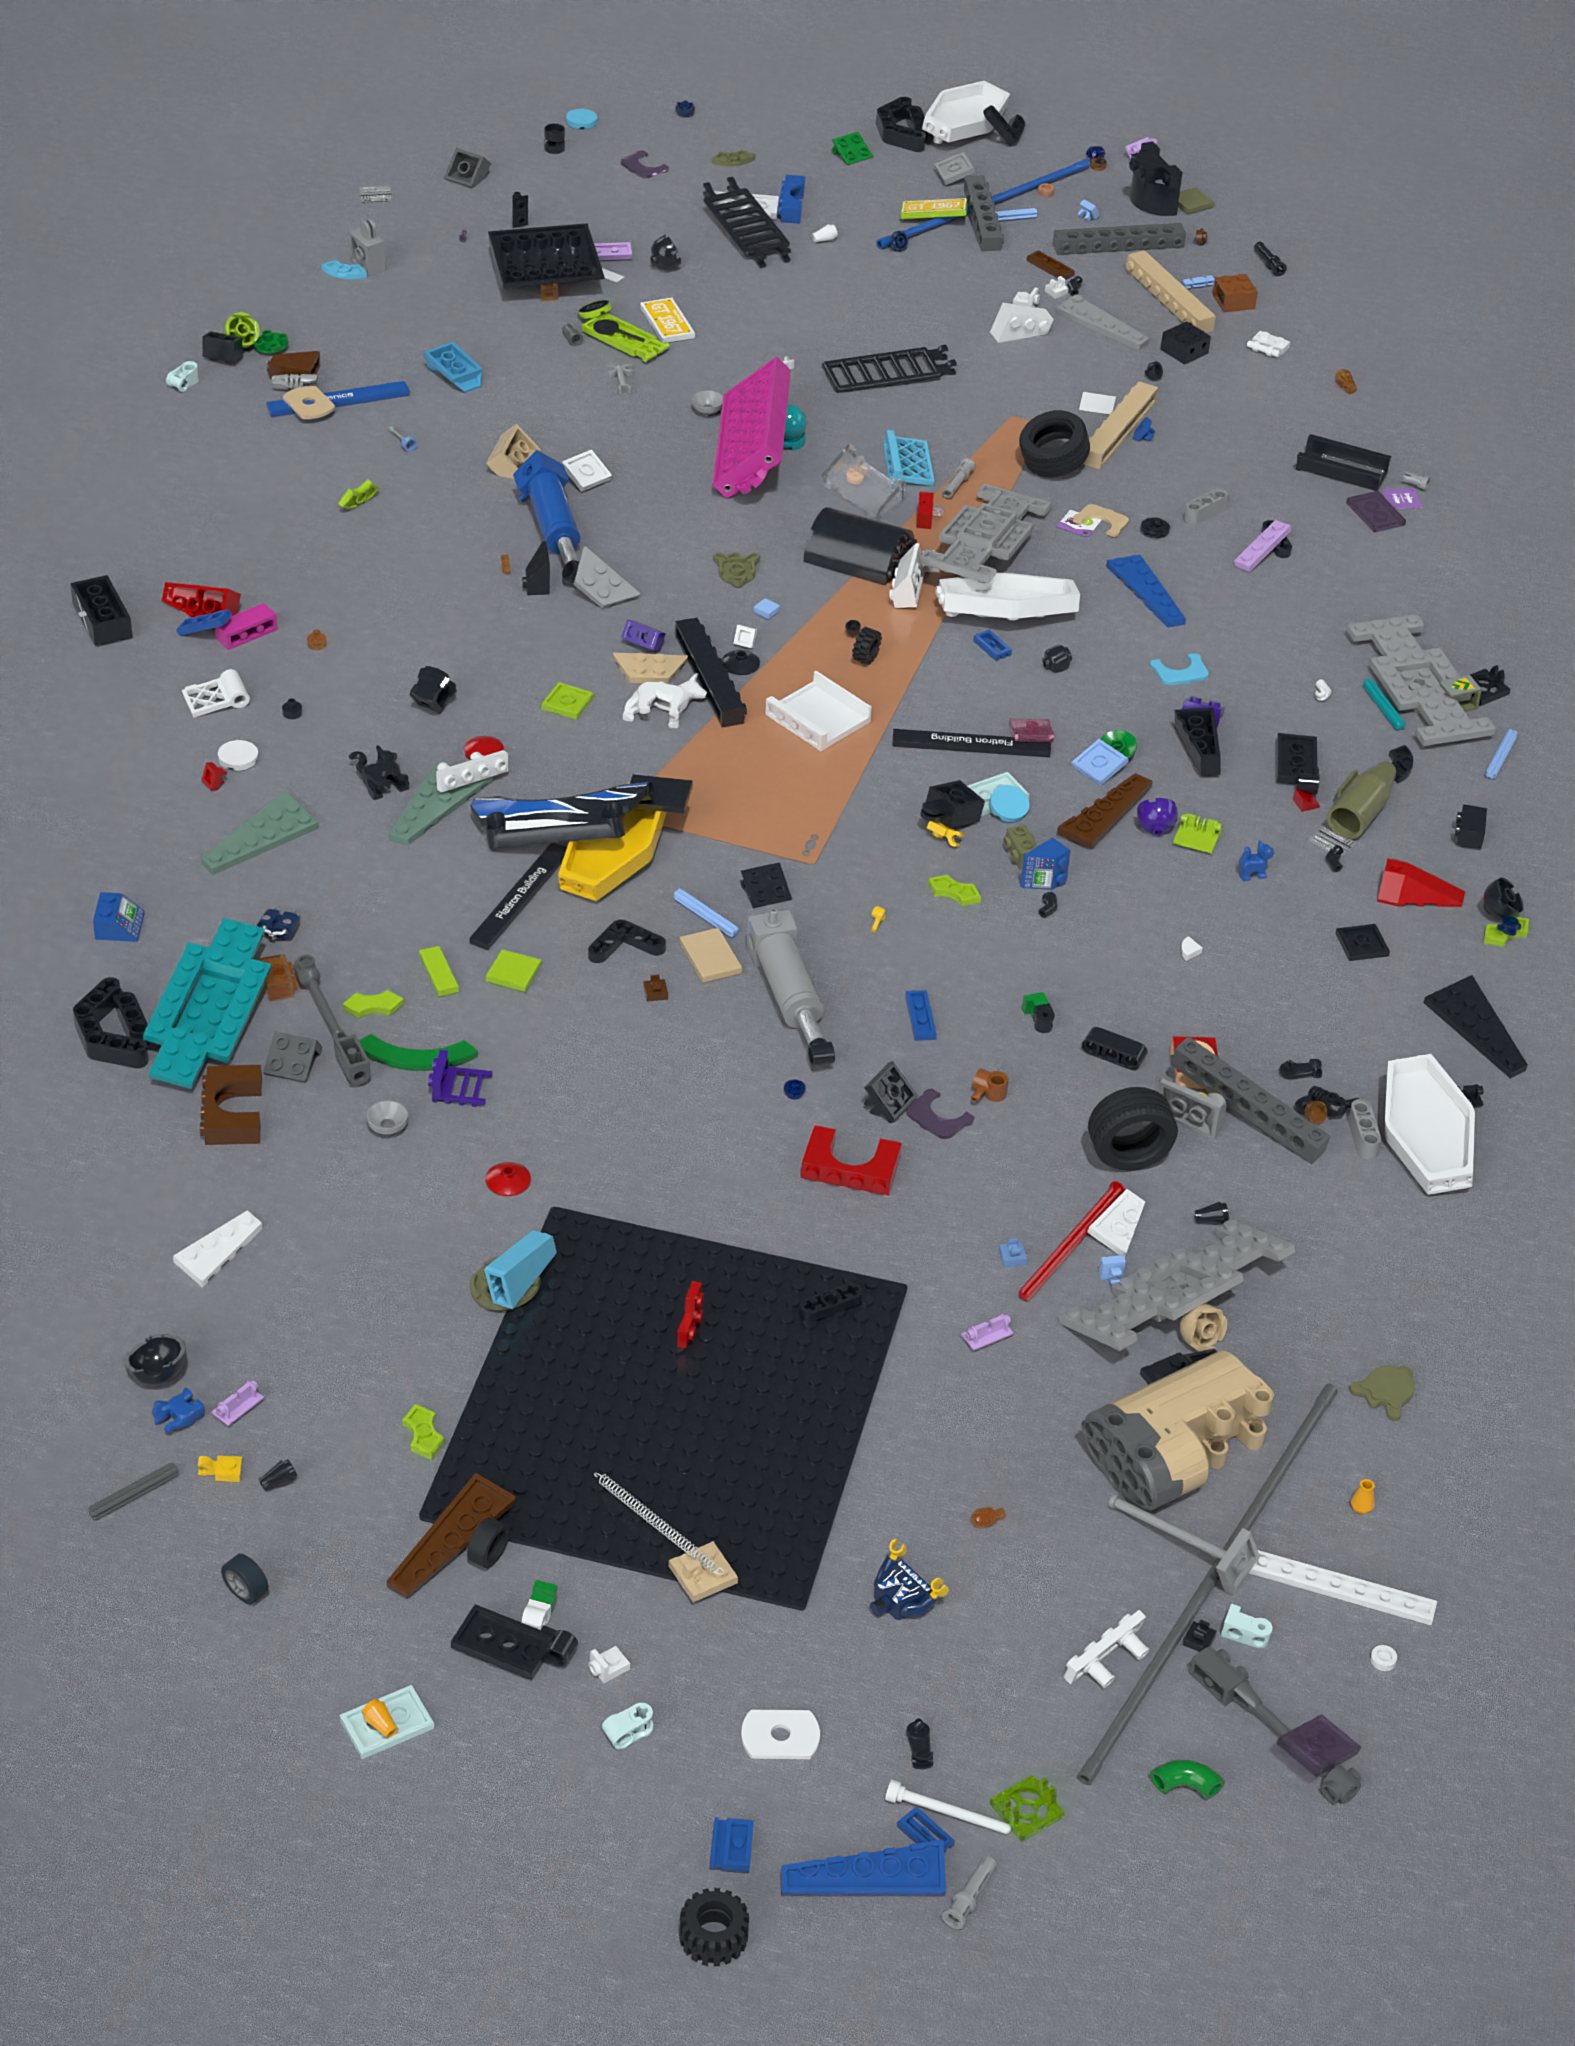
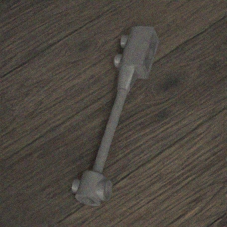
M307 954L301 955L294 962L293 970L301 985L310 987L333 1032L335 1053L349 1081L353 1085H361L370 1078V1061L356 1034L347 1036L337 1023L317 983L320 980V973L315 965L314 957Z
M1209 1646L1192 1657L1189 1674L1220 1703L1227 1706L1235 1700L1253 1712H1257L1325 1775L1322 1792L1327 1800L1332 1803H1336L1339 1800L1347 1803L1358 1793L1361 1788L1359 1772L1354 1768L1346 1770L1341 1765L1332 1768L1262 1704L1261 1699L1247 1680L1249 1678L1247 1670L1243 1666L1234 1668L1229 1663L1231 1660L1230 1656L1224 1649L1216 1651Z

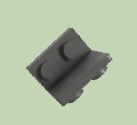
M275 1031L264 1067V1073L306 1082L314 1054H321L322 1046L316 1039Z

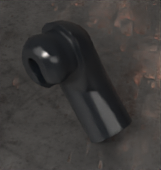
M1076 276L1067 283L1072 296L1079 293L1078 288L1083 282L1080 276Z
M1335 845L1326 855V861L1334 872H1339L1343 867L1339 859L1344 850L1340 845Z
M1050 891L1042 896V899H1045L1043 902L1046 904L1038 911L1042 918H1046L1058 908L1057 896Z

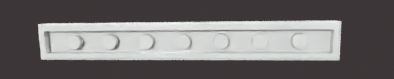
M1259 1550L1260 1557L1249 1572L1252 1575L1428 1625H1432L1437 1605L1436 1600Z

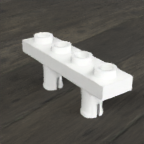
M502 750L483 756L479 752H474L470 758L472 760L454 766L441 762L437 766L438 771H436L437 790L440 792L448 791L508 772V753Z
M1140 1610L1132 1616L1130 1614L1124 1616L1117 1628H1109L1102 1635L1098 1643L1095 1641L1091 1642L1085 1648L1084 1654L1080 1657L1075 1655L1066 1664L1068 1669L1064 1679L1071 1685L1082 1675L1089 1673L1104 1689L1113 1682L1115 1676L1100 1663L1101 1660L1119 1646H1124L1138 1661L1148 1654L1150 1649L1135 1635L1141 1629L1146 1616Z

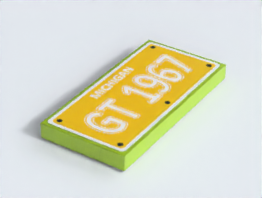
M968 198L902 201L901 219L966 216Z

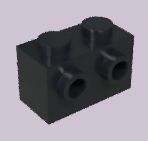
M213 331L202 336L203 357H208L213 361L223 360L228 364L236 363V361L242 358V337Z
M1463 804L1462 811L1457 812L1454 836L1458 837L1457 845L1482 848L1487 808Z

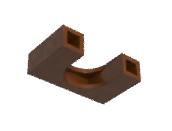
M261 1065L207 1066V1074L202 1075V1087L206 1091L201 1092L202 1104H205V1106L201 1107V1120H204V1122H200V1136L205 1137V1145L260 1144L261 1125L259 1112H229L221 1109L219 1105L233 1097L262 1096Z

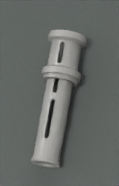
M963 458L960 461V466L955 468L953 477L941 492L944 498L950 499L961 483L966 481L970 473L975 470L976 466L972 459Z
M983 1856L964 1888L954 1894L953 1903L943 1911L942 1919L949 1927L957 1930L962 1929L966 1922L965 1918L976 1908L978 1895L997 1868L996 1861L991 1857Z

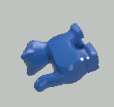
M1261 840L1258 842L1257 854H1251V849L1248 846L1244 848V852L1239 859V873L1242 881H1250L1253 872H1257V878L1259 879L1267 878L1265 870L1268 865V859L1274 855L1273 848L1268 844H1263Z
M186 1387L181 1394L172 1397L169 1401H155L152 1415L155 1418V1425H159L166 1418L172 1416L175 1421L167 1423L164 1428L165 1432L170 1433L172 1430L188 1427L197 1419L204 1417V1405L199 1399L193 1403L190 1399L193 1397V1394Z

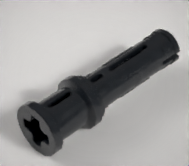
M1260 241L1255 244L1254 250L1266 261L1267 267L1272 269L1275 276H1282L1287 270L1286 264L1281 262L1277 255H1273L1263 242Z

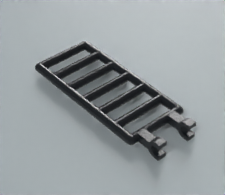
M941 345L937 349L928 350L926 347L824 361L822 367L835 391L839 393L940 378L945 373L956 375L955 369L951 367L957 366V362L953 359L945 364L937 365L934 359L937 358L948 360L946 353L942 354L948 351L947 345ZM923 354L932 372L923 373L914 355ZM907 357L916 374L907 376L897 358ZM890 359L899 377L890 378L881 360ZM873 361L883 379L873 380L865 362ZM857 364L866 382L857 383L848 365ZM840 366L849 384L840 385L831 367Z

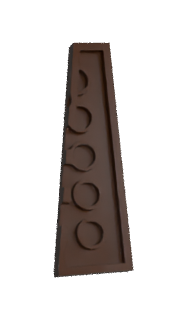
M1136 773L1116 788L1107 792V796L1095 800L1094 805L1082 809L1081 814L1076 817L1072 816L1059 825L1057 834L1092 849L1152 787V780Z
M475 1473L386 1581L387 1587L408 1599L469 1545L474 1531L484 1519L491 1517L497 1520L516 1503V1496Z

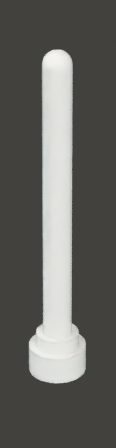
M892 1779L890 1781L885 1797L886 1801L896 1803V1801L902 1802L904 1800L1003 1834H1008L1011 1831V1826L1008 1823L908 1791L905 1786H902L901 1782Z

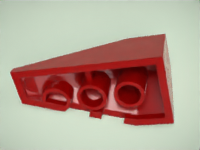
M165 582L161 601L191 617L222 610H229L233 616L238 613L241 594L228 588Z
M1388 858L1377 902L1398 907H1404L1405 903L1416 904L1417 907H1424V904H1434L1437 907H1462L1465 891L1408 862Z

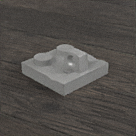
M964 152L935 163V168L945 185L952 184L965 176L975 173L973 165Z

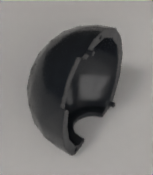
M170 1334L150 1335L148 1338H145L146 1341L126 1353L124 1363L130 1375L141 1383L148 1385H160L173 1380L180 1374L186 1360L184 1341L180 1337Z

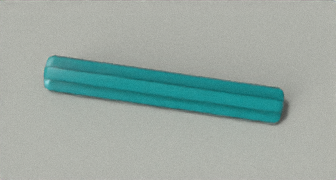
M1371 678L1365 679L1363 681L1365 690L1396 730H1403L1406 724L1376 683Z

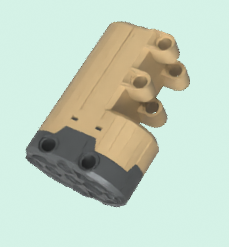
M1218 1351L1086 1415L1085 1420L1081 1422V1428L1087 1448L1098 1469L1105 1473L1111 1485L1126 1497L1128 1503L1149 1512L1204 1485L1208 1479L1209 1467L1219 1469L1225 1465L1228 1453L1226 1441L1236 1436L1245 1447L1251 1450L1263 1447L1267 1427L1261 1417L1270 1414L1274 1393L1260 1377L1256 1376L1236 1356L1227 1351Z

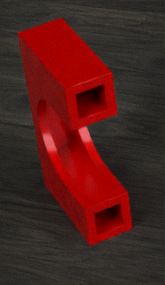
M814 1125L802 1160L801 1178L889 1196L901 1157L902 1142L880 1138L875 1155L870 1161L861 1165H848L838 1161L832 1155L835 1146L836 1129Z

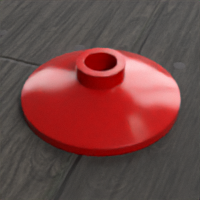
M502 1162L492 1166L487 1171L485 1182L488 1189L497 1195L515 1196L528 1189L531 1183V1175L528 1169L521 1164Z

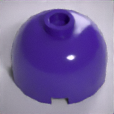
M1156 798V802L1149 803L1148 799L1141 802L1137 807L1140 826L1153 835H1163L1170 831L1177 822V807L1172 800Z

